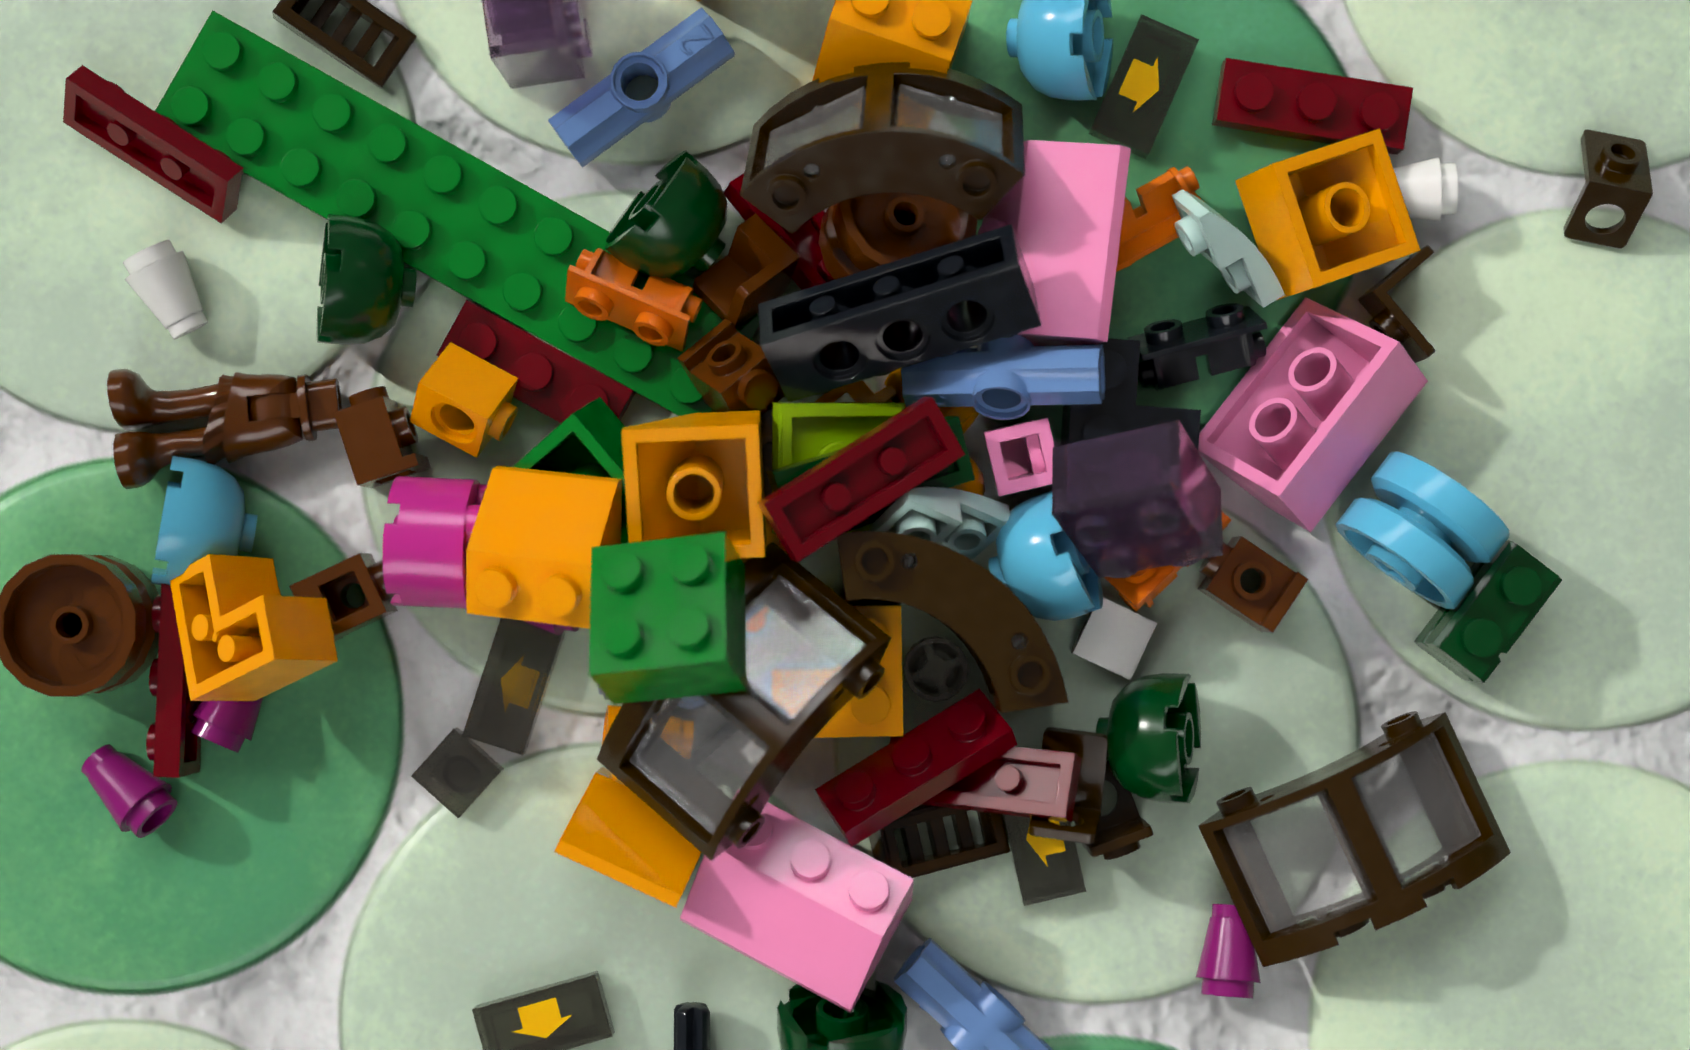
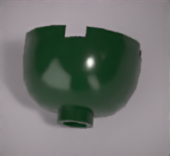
M685 150L676 155L655 175L660 181L653 185L646 194L642 191L639 192L617 220L606 239L608 245L605 246V249L621 263L637 270L638 274L643 277L655 276L673 279L682 276L693 266L702 273L716 261L726 245L719 238L727 221V200L722 187L713 175Z
M328 214V223L325 224L319 275V286H321L320 304H323V307L317 306V342L339 345L365 344L381 338L395 325L401 306L413 307L416 292V269L404 268L401 246L392 233L375 222L357 217Z
M1161 673L1147 675L1128 683L1112 701L1109 717H1100L1097 721L1096 733L1107 736V756L1109 757L1113 776L1124 789L1143 799L1163 803H1190L1195 795L1199 768H1188L1187 764L1191 763L1193 748H1201V722L1198 692L1195 683H1189L1190 674Z
M875 980V991L864 988L855 1007L849 1013L796 984L789 989V1001L783 1004L780 1000L777 1007V1032L781 1050H903L907 1033L906 1004L902 995L888 984Z

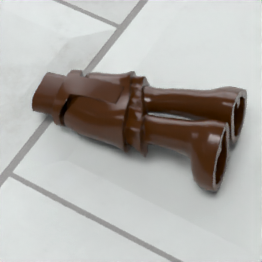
M128 369L111 370L107 379V393L113 417L117 424L126 431L145 429L167 422L209 417L207 426L198 429L168 433L122 432L116 434L113 442V456L118 478L125 489L139 488L149 483L161 468L171 464L172 456L189 459L204 456L206 462L213 465L226 458L230 464L245 456L274 451L302 441L303 435L306 440L315 441L317 439V431L338 429L333 412L343 409L340 385L337 378L311 382L307 374L298 375L296 381L295 377L287 375H254L235 372L234 376L222 375L219 377L217 384L176 391L153 390L138 373Z

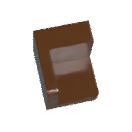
M755 213L737 226L728 255L696 277L692 288L722 320L728 319L737 329L759 312V303L778 298L787 292L800 256Z

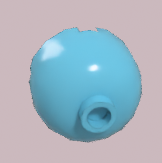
M1111 0L1022 1L1018 18H1011L1008 22L1006 45L1009 56L1018 57L1021 72L1035 90L1051 98L1071 101L1097 100L1096 97L1104 95L1110 76L1113 39H1104L1103 18H1112Z
M172 456L170 470L183 472L181 483L168 481L155 555V560L168 562L167 569L153 568L151 583L170 585V580L183 574L190 564L208 554L237 556L238 551L251 553L257 525V515L245 513L244 491L235 477L219 466L200 460Z
M1060 488L1032 497L1015 506L1010 511L1007 523L1001 527L996 538L997 556L991 557L988 560L990 573L1004 583L1035 618L1051 621L1070 619L1101 609L1103 606V593L1100 575L1097 572L1098 568L1097 565L1089 567L1085 547L1091 544L1079 513L1069 495L1065 491L1060 492Z

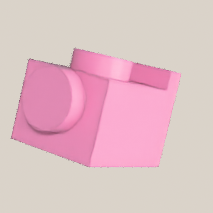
M1048 417L983 431L999 496L1063 482Z

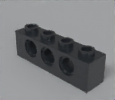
M1012 224L758 304L760 346L788 403L812 395L825 394L838 387L875 376H884L894 370L937 357H946L966 348L999 338L1012 337L1022 331L1042 326L1034 285Z

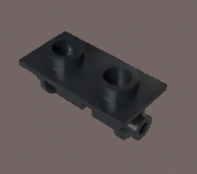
M1228 303L1210 308L1205 312L1206 317L1182 323L1180 320L1168 319L1147 325L1144 328V333L1127 337L1128 340H1140L1139 357L1144 362L1139 363L1138 378L1142 388L1153 385L1155 390L1158 391L1200 379L1196 357L1202 355L1206 356L1208 372L1211 376L1255 365L1256 358L1266 356V345L1260 330L1267 329L1266 322L1249 306L1243 307V305L1238 303Z

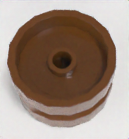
M944 156L940 158L942 161L953 163ZM901 192L862 195L827 208L822 217L819 246L825 268L835 280L975 236L978 219L952 204L923 195Z
M50 554L24 565L4 585L0 594V658L3 666L23 686L49 697L84 696L92 693L110 692L136 681L151 666L158 654L159 633L154 631L151 619L153 601L158 595L155 585L135 565L111 555Z

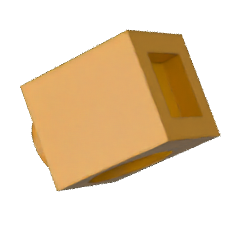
M450 342L418 382L410 422L477 458L492 437L498 441L503 440L513 425L518 413V407L512 405L511 402L518 378Z

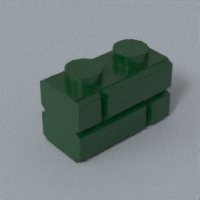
M1511 540L1504 543L1490 563L1474 562L1470 570L1473 575L1474 584L1455 609H1445L1440 606L1414 641L1420 648L1463 680L1485 683L1501 662L1499 654L1508 653L1562 582V579L1556 573Z

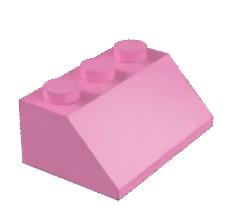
M1039 140L1024 141L1025 175L983 217L978 234L1012 224L1034 285L1042 325L1022 331L1017 335L1032 342L1033 346L1089 345L1108 342L1131 148L1111 144Z
M1305 297L1266 347V356L1259 357L1256 360V364L1251 366L1199 433L1198 454L1266 507L1311 532L1428 380L1399 341Z
M767 802L761 813L765 817L764 824L748 844L740 849L733 844L712 861L705 855L703 856L680 919L682 922L851 1013L912 901L914 879Z

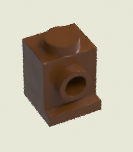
M724 319L677 358L697 391L703 396L702 399L705 404L717 412L760 410V415L762 416L773 407V402H779L785 397L761 346L739 333L734 324L728 319Z
M385 386L374 387L355 393L348 397L350 407L333 412L357 486L375 488L393 482L398 476L408 477L431 469L427 456L412 452L410 445L418 443V435L415 425L410 422L411 415L406 407L398 409L396 401L389 399Z
M1237 536L1232 537L1228 544L1219 540L1209 551L1199 568V572L1206 577L1198 587V590L1257 630L1273 633L1308 581V578L1299 572L1293 571L1244 537ZM1249 568L1256 570L1261 578L1259 588L1253 593L1246 592L1240 584L1242 573Z
M370 553L356 554L289 586L295 597L327 599L334 641L398 611L396 606L390 603L395 594H386L383 578V560L376 563ZM355 583L361 586L366 597L364 603L358 608L351 606L346 597L347 590Z

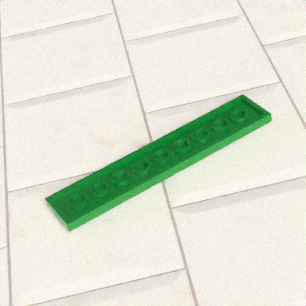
M212 10L155 112L170 118L180 128L211 148L225 153L233 162L243 167L244 174L326 220L328 214L357 217L377 223L391 232L400 244L405 264L578 361L634 390L637 394L671 413L682 416L692 413L714 412V409L705 404L702 399L703 396L697 391L677 359L723 321L704 301L694 323H689L683 352L668 345L655 346L640 339L633 330L609 320L597 321L586 317L574 305L565 302L567 270L570 265H576L583 249L594 253L597 248L608 252L605 249V246L608 245L606 239L611 232ZM683 274L671 280L692 287L695 279ZM638 275L633 286L643 290L649 278ZM693 291V295L696 296V297H699V296ZM754 315L738 327L737 331L753 341L760 330L759 315Z

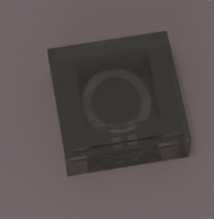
M456 727L411 777L459 819L500 775L504 768L462 730Z

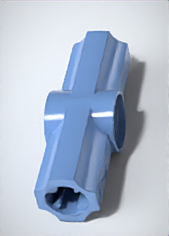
M701 7L643 51L632 52L621 57L614 65L610 75L548 119V122L583 168L641 124L662 118L669 110L671 102L735 56L734 50L712 17ZM641 75L655 78L658 81V87L650 98L636 101L626 96V88L633 78Z
M1015 335L980 344L977 348H966L946 357H937L901 368L902 396L906 408L926 396L933 397L938 407L973 406L983 416L992 419L1010 420L1025 415L1030 410V405L1102 404V400L1105 398L1106 379L1103 345L1033 346L1032 342L1025 337Z
M931 938L914 950L893 977L894 982L904 993L916 1001L921 1009L929 1013L942 1025L940 1028L941 1032L957 1050H1053L1044 1040L1037 1037L1023 1024L1026 1021L1024 1017L1003 995L985 981L980 984Z

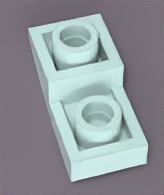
M1182 189L1172 195L1181 217L1179 221L1174 223L1175 230L1182 244L1192 256L1201 253L1220 270L1233 292L1236 294L1241 291L1246 292L1263 308L1285 295L1268 261L1240 230L1191 193Z
M920 487L911 489L903 494L869 526V531L915 536L941 544L973 560L997 538L1001 527L1009 519L1010 510L1007 504L972 492L943 487Z

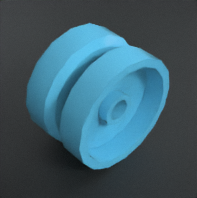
M1398 451L1391 452L1370 478L1375 494L1380 501L1373 498L1354 499L1335 524L1337 531L1364 558L1410 591L1445 609H1455L1474 584L1471 570L1464 560L1475 563H1490L1509 538V529L1501 518L1481 499L1454 479L1414 456Z

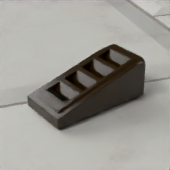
M310 0L279 1L272 11L273 18L380 89L383 88L417 38L411 31L366 0H324L310 22L300 16ZM340 3L349 11L332 36H329L321 29ZM361 17L371 23V25L354 50L351 51L342 44ZM383 31L393 39L376 64L372 66L364 60V57Z
M920 805L869 836L873 858L911 878L1010 852L1002 814L977 811L984 843L974 845L967 815L969 810L932 805ZM950 815L958 849L954 850L949 849L943 817ZM926 822L933 853L924 856L917 824ZM896 829L901 830L907 857L905 861L900 860L894 833Z

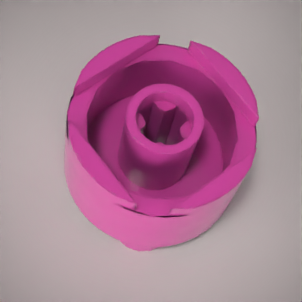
M398 476L394 479L387 503L400 504L399 515H396L393 523H384L382 551L384 586L386 594H395L390 602L393 606L466 609V549L487 484H480L476 479Z

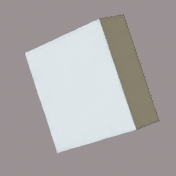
M1103 597L1102 608L1089 612L1071 653L1127 680H1131L1157 622Z

